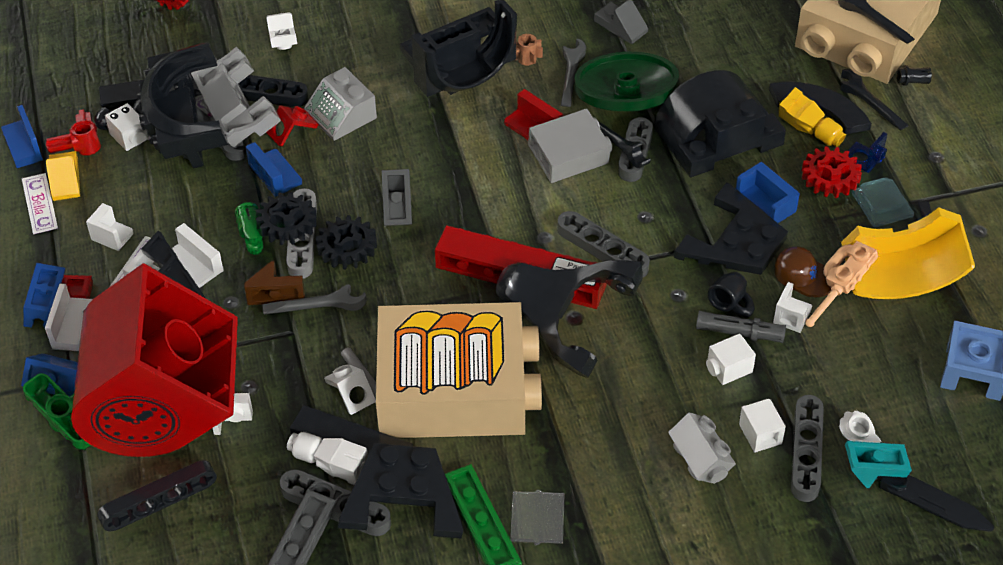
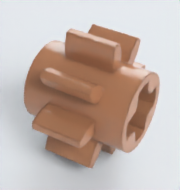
M523 34L519 36L518 42H516L515 60L518 59V62L525 66L535 64L537 58L543 57L541 39L537 40L532 34Z

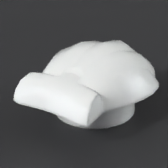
M859 411L844 413V417L840 419L839 428L847 440L881 442L880 438L875 434L870 418L865 413H860Z

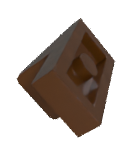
M275 261L268 263L244 284L248 305H263L305 298L303 276L288 275L277 277Z

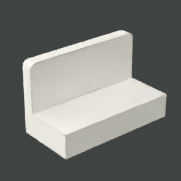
M185 223L175 229L178 244L172 249L199 288L224 271L219 251Z
M59 284L45 330L52 349L79 351L83 311L93 299L71 298L66 284Z

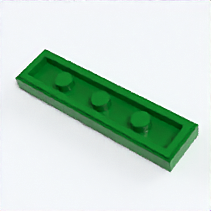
M472 464L445 473L454 503L485 565H522V561Z

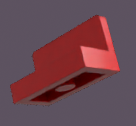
M523 89L517 94V110L504 119V124L528 140L530 127L563 117V114L526 89Z

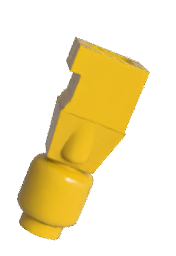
M796 87L779 104V117L796 128V130L811 135L814 133L815 137L827 146L834 145L838 147L844 141L846 134L843 132L842 126L831 118H825L824 112L815 101L804 96L803 92Z

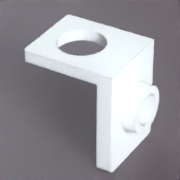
M343 365L324 378L327 384L338 388L347 411L351 415L376 402L362 369L352 365ZM356 386L362 387L365 391V397L360 403H353L349 397L350 391Z

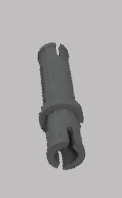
M699 311L696 329L732 335L741 334L744 337H750L752 341L762 339L784 343L786 325L760 321L761 318L751 320Z

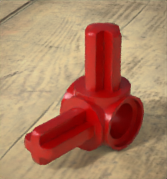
M84 109L79 110V114L75 115L76 123L69 129L70 134L47 138L46 147L48 152L54 153L74 148V151L85 156L98 152L101 144L97 134V127L92 122L91 113L85 112Z

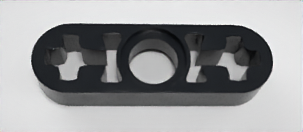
M249 75L238 83L247 101L256 102L264 96L274 105L301 107L309 99L307 86L301 82ZM273 88L278 90L277 92L272 94H268L265 92L266 90Z

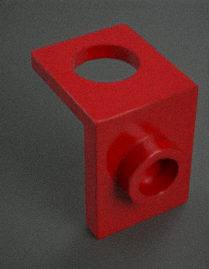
M279 106L276 112L284 124V131L278 136L275 125L266 133L279 146H283L294 125L316 129L319 124L301 107Z

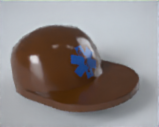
M792 246L786 248L778 255L774 271L780 283L785 286L788 282L793 283V290L809 297H823L832 291V287L827 285L826 277L823 273L825 265L817 262L809 250L800 246Z

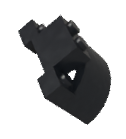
M726 70L705 72L681 84L661 105L654 121L655 130L690 178L714 170L715 162L754 148H757L762 153L784 145L786 129L773 113L768 114L744 81L737 74ZM704 129L705 141H694L696 136Z

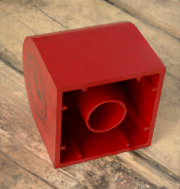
M142 263L95 297L84 311L71 415L72 425L76 433L90 445L112 454L150 457L180 449L233 416L238 317Z

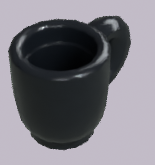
M738 272L724 274L710 286L707 292L709 302L720 311L727 312L733 309L741 317H750L755 311L754 302L746 292L747 281ZM741 299L745 303L744 308L738 304L741 301Z

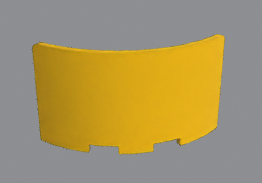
M938 207L928 216L908 224L909 229L893 232V228L872 229L857 226L841 242L842 246L854 245L858 241L876 249L878 258L862 276L861 281L856 283L852 292L857 296L872 299L908 298L941 289L967 275L974 269L975 263L961 215Z

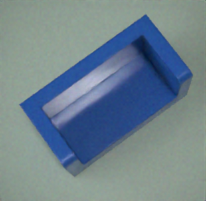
M763 162L758 163L737 177L736 189L777 223H780L797 211L800 193Z

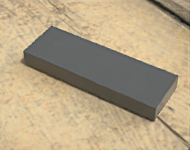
M307 489L268 565H306L337 506L336 500Z

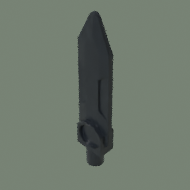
M911 475L907 477L878 476L876 478L881 481L879 488L961 528L988 532L994 530V526L974 506Z

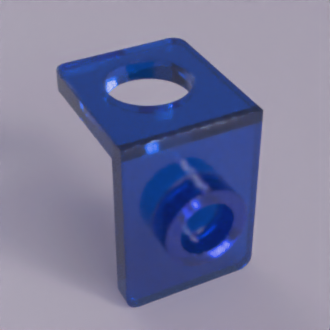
M883 132L870 148L858 142L854 143L848 150L849 158L853 157V154L856 152L865 153L868 159L865 161L857 160L856 164H861V170L869 173L877 163L882 162L887 153L885 144L888 134Z

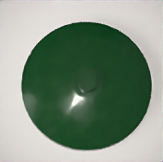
M644 52L605 54L584 63L575 74V91L578 97L591 106L610 111H638L663 104L667 97L679 87V71L677 67L661 56Z

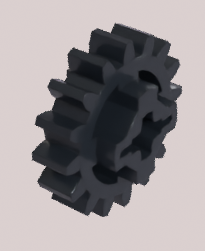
M290 192L288 197H284L282 193H278V198L276 199L269 196L268 203L261 202L260 209L256 210L257 230H260L262 237L268 236L271 243L276 239L279 240L280 245H283L285 240H289L293 245L297 238L305 241V234L312 235L313 227H317L316 207H312L311 200L304 202V195L295 198L293 192Z
M347 215L345 220H341L337 216L335 223L326 221V228H319V236H316L318 256H322L324 263L331 261L333 268L338 264H342L343 270H346L349 264H352L354 268H358L357 262L361 261L366 264L368 263L367 256L374 257L375 255L374 249L377 248L376 231L371 229L369 221L362 224L361 217L356 218L354 221L351 220L350 215Z

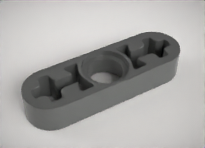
M635 118L629 123L625 139L632 142H641V152L647 158L653 125L646 118ZM639 130H642L641 137L637 136ZM622 151L618 168L619 177L628 182L639 180L642 177L644 166L640 169L635 166L632 170L629 169L630 160Z

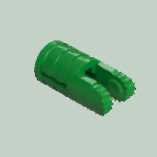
M246 202L237 206L234 214L239 234L244 238L250 254L257 255L263 249L261 232L257 230L256 210L259 207L255 203ZM246 208H248L250 216H247Z

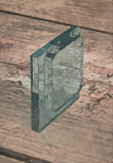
M880 178L865 182L855 191L852 190V194L873 227L914 217L913 210L893 179Z

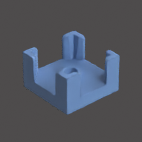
M954 321L947 343L946 352H948L940 388L955 390L959 377L990 383L986 397L1000 401L1003 395V331Z

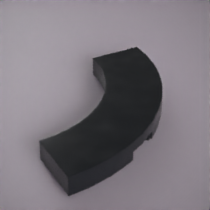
M802 82L770 83L769 91L778 108L779 104L796 87L803 92L804 96L812 101L814 100L819 108L826 112L827 117L841 125L845 134L871 129L872 123L866 114L851 100L835 91Z

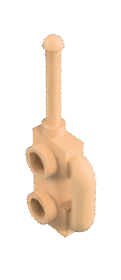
M856 241L854 245L841 246L825 264L823 270L827 285L832 287V291L809 319H806L805 324L807 327L815 325L816 320L837 295L840 296L842 292L848 294L855 288L856 283L861 281L862 276L878 258L876 249ZM848 257V260L843 265H840Z

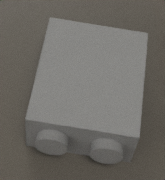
M588 109L529 128L528 146L550 183L609 163L610 152L612 151L611 141L607 136L603 135L598 120L591 116Z

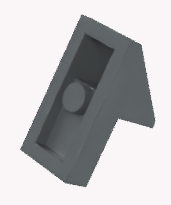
M627 0L620 6L610 2L594 14V22L630 44H633L648 32V27L632 0Z
M409 169L382 170L384 226L412 225Z

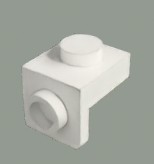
M290 12L267 16L272 48L277 47L279 50H285L297 44L292 14Z

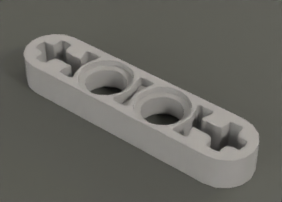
M310 189L295 191L293 193L295 198L304 195V201H312V207H316L317 215L315 193ZM313 227L312 235L305 234V241L309 243L304 247L292 245L288 240L286 261L289 275H302L303 278H306L312 273L316 227ZM298 257L303 258V263L300 267H297Z

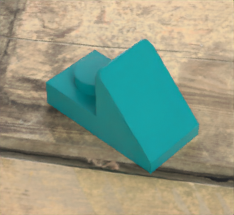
M847 441L845 443L851 470L866 488H870L878 476L907 477L912 471L904 444Z

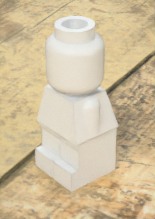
M300 432L299 434L293 433L287 442V450L291 451L295 458L308 463L316 462L317 467L332 477L347 480L348 483L355 485L368 457L366 447L346 441L343 438H324L322 440L320 437L310 433Z

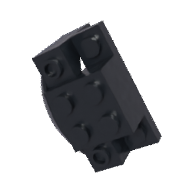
M496 0L495 12L490 7H487L425 34L419 32L411 35L412 39L400 44V50L414 68V82L429 97L441 91H447L452 95L456 92L478 86L492 78L504 64L516 59L517 13L505 0ZM488 35L485 41L481 44V38Z
M209 42L147 57L149 68L145 69V80L139 81L140 92L137 93V100L143 111V114L139 115L140 124L143 130H147L150 144H154L155 149L160 154L162 153L165 159L183 155L184 159H189L193 168L204 166L203 150L228 145L227 136L224 134L219 120L198 122L194 83L190 73L218 66L217 58Z

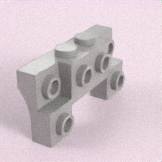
M237 47L217 60L218 66L191 73L204 98L201 101L203 106L212 114L210 120H219L220 126L231 146L235 147L253 132H256L261 137L281 121L272 103L264 96L251 106L248 104L238 83L254 72L246 55Z

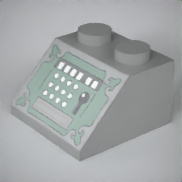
M346 67L324 77L304 107V110L308 112L319 124L318 126L333 141L377 118L375 95Z

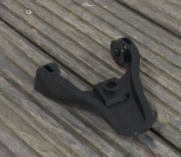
M610 260L575 269L552 270L516 262L508 265L501 272L496 283V293L506 303L521 302L522 315L533 326H538V332L553 358L577 375L589 378L598 361L596 356L579 346L571 345L566 347L562 345L558 334L559 319H562L570 305L574 292L586 282L606 283L623 295L634 296L643 279L642 263L629 260Z

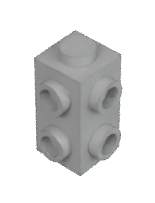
M689 412L668 432L674 441L673 447L678 454L684 457L688 464L687 469L693 478L698 481L715 484L723 480L727 476L728 471L736 465L730 455L731 449L719 438L715 432L716 426L710 418L705 415L700 416Z

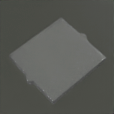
M536 490V492L513 491L511 542H533L534 545H539L540 543L563 544L564 493L542 492L541 490Z

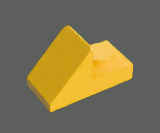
M76 151L49 155V159H46V167L53 201L80 197L79 167Z

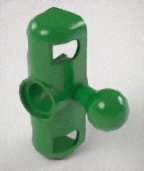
M44 373L37 374L23 385L25 398L31 401L34 407L49 421V425L53 430L60 432L67 440H70L76 449L83 450L91 446L83 439L78 440V434L72 425L71 415L74 394L68 396ZM49 383L55 389V394L52 397L46 392ZM61 411L66 412L63 415H55L56 413Z

